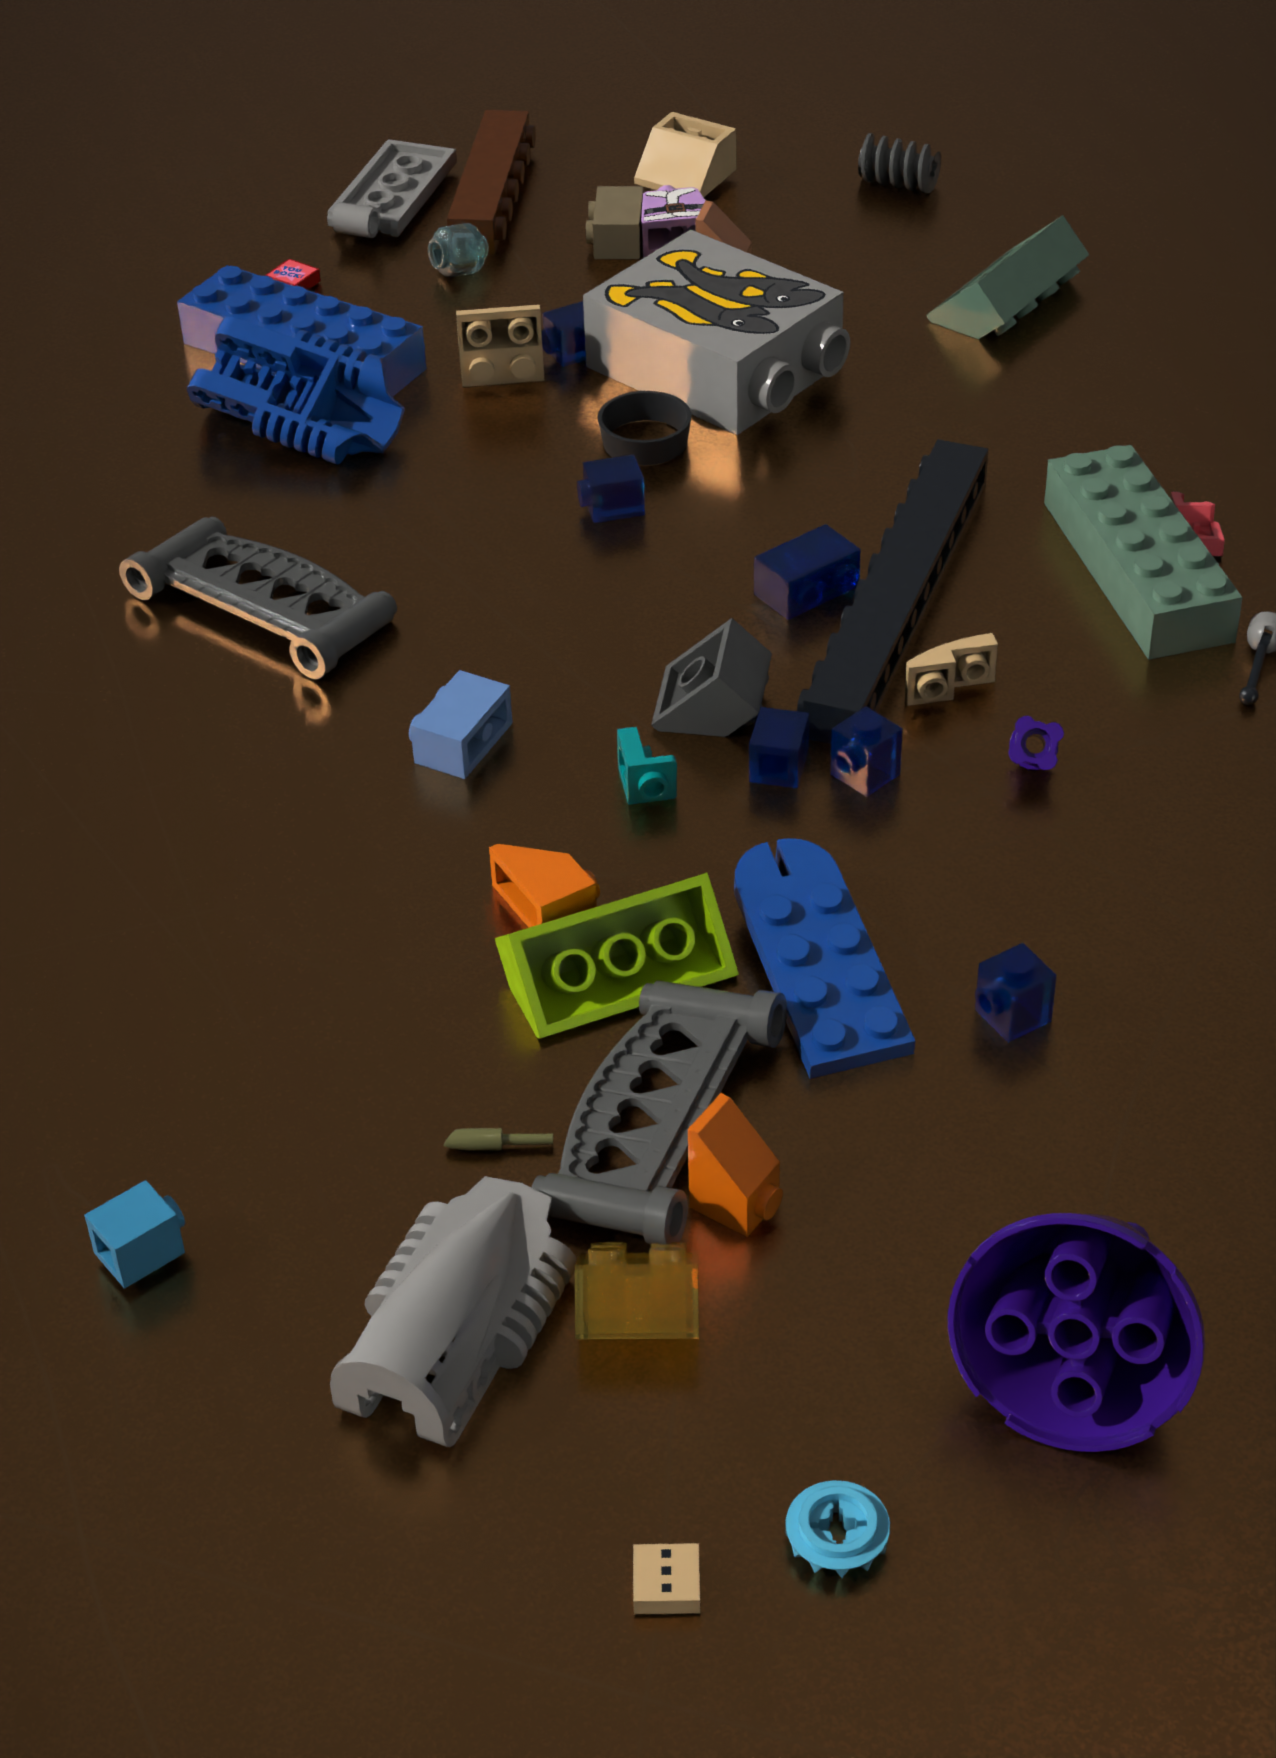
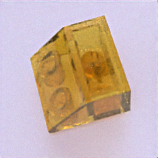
M623 1242L591 1243V1249H588V1253H580L575 1263V1339H699V1252H687L685 1242H671V1244L651 1243L648 1253H627V1243Z

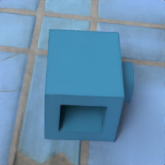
M146 1180L84 1215L94 1254L123 1288L130 1286L185 1253L180 1228L185 1226V1219L179 1206L169 1195L162 1198Z

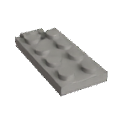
M388 139L330 207L327 216L328 226L333 227L336 233L374 238L378 230H380L382 233L398 237L457 163L456 149Z

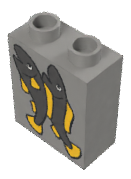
M690 229L583 295L586 367L639 391H659L674 395L689 406L692 415L738 435L769 413L781 412L789 405L795 395L823 376L831 377L842 368L850 350V335L843 329L844 292Z

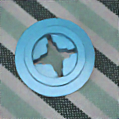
M836 1480L820 1482L798 1494L788 1509L786 1515V1536H788L794 1558L803 1557L810 1563L814 1573L821 1568L836 1570L839 1576L843 1578L849 1569L861 1567L868 1571L873 1559L879 1554H885L890 1535L888 1512L881 1500L861 1485ZM833 1513H838L839 1521H842L844 1530H847L843 1544H836V1540H833V1536L829 1531L830 1522L833 1521Z

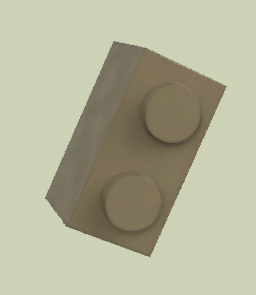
M597 186L596 201H589V220L586 221V243L593 244L594 259H640L643 186Z

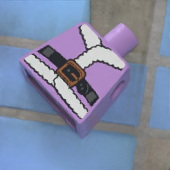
M664 185L656 191L643 193L641 218L643 257L648 256L690 229L696 231L695 220L706 201L697 188L675 189L671 185Z

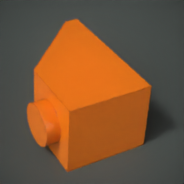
M496 844L489 847L492 886L528 928L597 907L600 888L595 876L590 870H583L570 854L505 844Z
M720 1093L688 1128L689 1208L748 1237L763 1219L766 1221L770 1220L781 1204L783 1190L779 1188L780 1161L731 1097Z

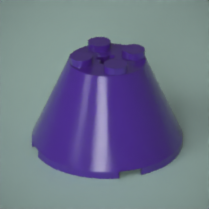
M1051 1213L1019 1220L995 1232L978 1246L964 1264L950 1297L948 1308L949 1342L954 1360L967 1386L976 1397L981 1394L995 1409L1007 1417L1004 1424L1016 1432L1045 1445L1072 1451L1099 1452L1120 1449L1142 1442L1153 1436L1155 1430L1171 1419L1178 1411L1181 1413L1195 1391L1202 1371L1205 1355V1332L1200 1308L1194 1293L1175 1264L1150 1241L1145 1229L1136 1223H1126L1106 1215Z

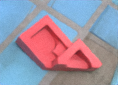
M1171 492L1170 499L1211 555L1223 556L1225 539L1219 522L1214 521L1215 504L1207 501L1184 502L1183 493Z

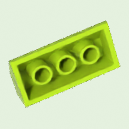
M708 873L494 938L510 990L538 1039L639 1007L640 994L646 983L654 984L656 981H665L703 987L739 975Z

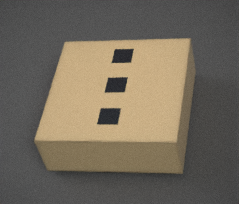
M699 1543L633 1544L634 1614L700 1613Z

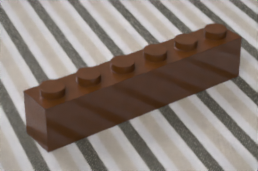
M485 110L447 217L450 253L495 255L499 241L505 240L506 221H511L512 202L518 201V184H523L524 166H529L530 148H534L536 142V129L534 125L529 124V111Z

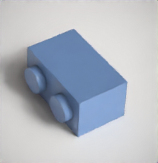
M459 670L446 686H442L438 690L435 698L421 714L419 713L413 718L410 724L409 739L412 741L414 763L466 779L513 723L510 685Z

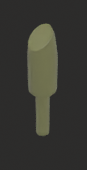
M461 1128L454 1130L444 1143V1147L467 1151H502L503 1145H553V1133L503 1134L502 1128Z

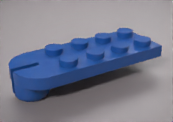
M795 838L777 840L776 859H774L768 842L761 843L748 850L740 858L735 869L734 895L773 991L785 995L787 1002L786 1023L809 1079L914 1054L915 1038L833 857L819 845Z

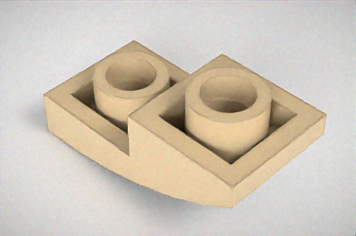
M993 633L976 635L945 643L906 662V705L953 700L954 687L995 682L998 644Z

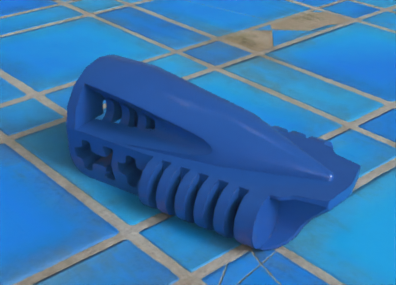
M231 316L223 318L214 335L218 350L215 354L216 363L212 371L204 368L197 369L187 386L188 395L195 406L203 409L213 408L237 418L253 422L252 431L255 436L260 438L267 436L269 441L274 443L280 441L283 446L288 448L294 446L297 451L302 453L308 451L311 456L316 458L322 456L325 461L336 465L340 464L347 454L354 455L362 451L384 453L398 434L405 407L390 396L386 390L384 377L387 364L385 358L374 354L367 356V353L363 350L355 349L353 351V348L349 345L342 344L339 346L337 341L331 339L326 341L323 336L317 334L312 336L310 332L305 330H299L293 338ZM241 358L247 360L245 365L240 364ZM256 364L262 366V368L256 369Z

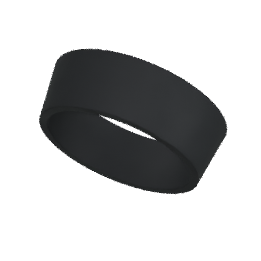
M634 391L616 396L606 402L598 413V423L604 449L611 457L632 465H656L676 458L685 450L688 443L692 415L689 406L674 395L659 391ZM643 420L663 422L678 430L669 436L653 440H633L612 433L616 428L624 424Z

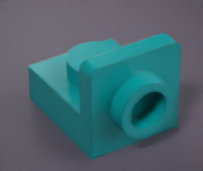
M637 727L617 729L618 770L628 805L675 799L677 797V762L675 756L653 757L650 745L642 746Z

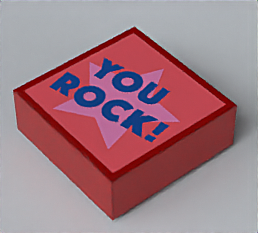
M290 258L264 275L292 286H301L306 290H309L321 281L319 268Z

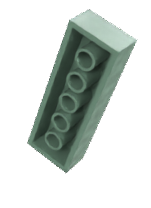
M1116 445L1105 450L1083 454L1072 453L1066 457L1048 460L1044 504L1148 660L1236 643L1243 597L1132 445Z

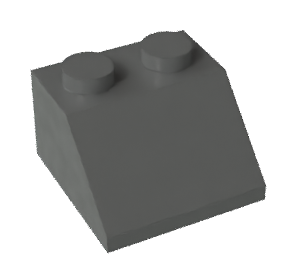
M731 618L666 666L651 726L661 732L721 737L728 736L741 726H750L757 720L763 710L762 700L765 686L769 680L768 671L772 653Z

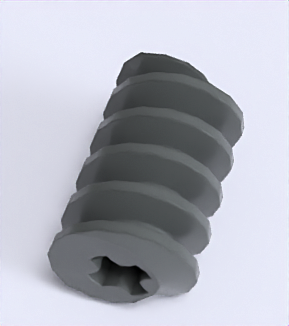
M868 133L859 154L858 174L868 183H873L877 180L880 185H888L891 182L894 188H902L905 185L910 191H916L919 188L922 193L927 194L934 190L937 183L942 155L938 151L935 156H931L930 144H925L921 153H917L916 141H910L906 151H904L903 141L900 138H897L892 148H889L888 136H882L877 146L875 145L874 134Z

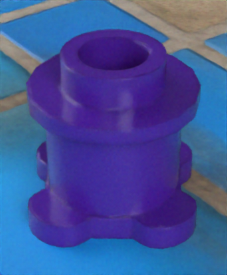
M1030 716L1019 718L1015 723V730L1009 741L1008 755L1010 760L1028 770L1041 769L1048 771L1052 769L1058 761L1056 755L1058 753L1059 741L1064 736L1063 728L1057 722L1045 724L1040 721H1034ZM1027 738H1039L1043 743L1042 751L1040 753L1029 752L1026 747Z

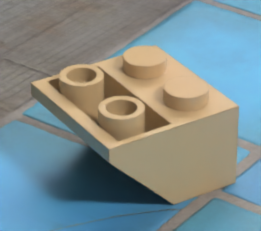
M671 112L652 128L634 177V184L647 187L651 191H656L664 185H671L675 189L694 187L705 197L736 170V128Z
M540 305L456 311L462 387L544 381Z

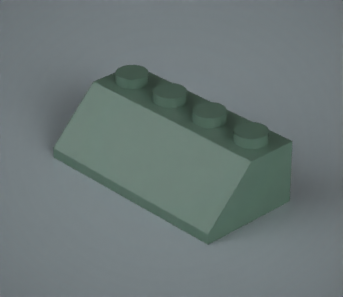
M1062 215L1010 249L926 316L931 323L978 340L991 331L996 336H999L1017 323L1013 317L1014 315L1020 319L1038 306L1035 298L1041 302L1060 288L1056 281L1062 285L1078 274L1080 270L1077 264L1089 256V253L1064 215Z

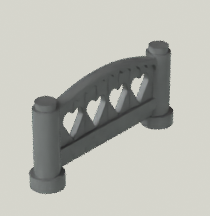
M216 517L201 518L147 553L143 551L134 553L123 560L119 567L123 584L138 599L148 600L162 591L165 583L280 636L286 637L291 640L290 655L295 666L302 674L311 679H320L332 671L337 665L338 658L390 623L397 612V604L389 593L380 591L372 592L366 597L360 595L342 579L303 557L267 544L227 535L224 524ZM214 555H223L227 557L228 561L238 562L232 565L205 569L208 559ZM247 570H257L262 576L272 577L266 580L238 584L241 574ZM281 585H290L295 588V591L306 592L302 595L277 600L273 599L275 589ZM317 600H324L332 607L341 608L339 610L307 615L310 603Z
M656 981L654 984L646 983L642 988L639 998V1010L644 1016L607 1055L582 1094L568 1129L558 1174L538 1175L531 1188L552 1197L548 1217L642 1235L645 1242L649 1245L669 1249L675 1248L685 1230L688 1201L683 1190L673 1189L672 1186L688 1156V1128L721 1093L747 1040L753 1045L775 1048L779 1044L787 1019V1002L783 993L758 990L753 996L665 981ZM674 1030L682 1032L698 1046L666 1055H656L653 1053L663 1045L661 1037L666 1032ZM650 1068L661 1069L678 1084L642 1094L632 1091L642 1083L640 1075ZM632 1106L641 1108L657 1123L623 1133L611 1131L612 1127L621 1122L620 1112ZM608 1146L620 1148L636 1163V1165L599 1174L589 1172V1169L599 1162L598 1152Z

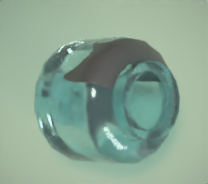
M471 223L442 226L435 231L433 238L428 244V256L432 266L446 277L477 273L483 267L485 257L488 255V242L486 238Z

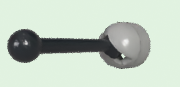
M1259 612L1249 622L1247 641L1251 648L1257 649L1247 686L1242 688L1239 693V698L1245 705H1253L1257 702L1259 693L1256 687L1265 654L1276 651V613ZM1264 629L1272 631V634L1265 632Z

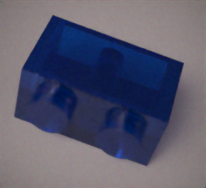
M824 524L755 556L754 594L784 618L790 620L856 588L860 580L861 549L830 526Z

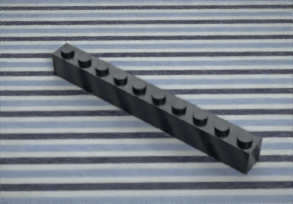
M937 439L930 455L922 457L918 478L910 480L905 504H898L894 516V525L892 528L887 527L885 529L879 554L873 553L871 556L866 580L860 579L858 581L854 603L852 606H845L840 630L838 633L833 632L830 635L824 661L818 660L816 662L810 689H803L801 691L797 705V716L803 718L804 739L859 750L986 486L989 448Z

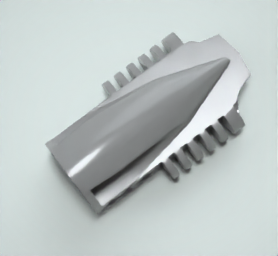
M485 1176L468 1193L451 1199L448 1204L441 1202L426 1204L416 1218L415 1224L406 1234L405 1240L397 1248L395 1256L390 1259L385 1271L380 1275L375 1287L365 1299V1307L371 1319L351 1353L342 1358L332 1371L330 1388L334 1406L367 1418L373 1413L385 1395L402 1401L403 1411L414 1415L418 1437L446 1447L454 1445L499 1367L512 1369L522 1365L528 1350L536 1340L537 1334L545 1325L546 1318L553 1311L556 1301L561 1297L565 1285L569 1283L577 1268L576 1256L570 1248L550 1237L551 1227L547 1220L552 1197L520 1182ZM441 1356L445 1357L443 1363L439 1361ZM428 1374L435 1376L431 1384L425 1379Z

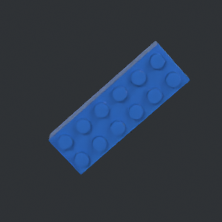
M226 265L219 269L217 273L177 301L184 344L214 354L218 350L214 335L223 318L231 316L293 338L299 330H305L310 332L312 336L316 334L323 336L326 341L328 339L337 341L339 346L342 344L349 345L353 348V351L355 349L363 350L367 353V356L374 354L385 358L387 364L384 377L387 392L392 397L427 369L423 326L405 321L400 317H392L372 311L368 307L356 306L340 301L333 296H324L308 291L301 286H292L276 281L269 276H260L247 272L237 266ZM241 358L240 362L246 364L247 360ZM256 364V368H262V366Z

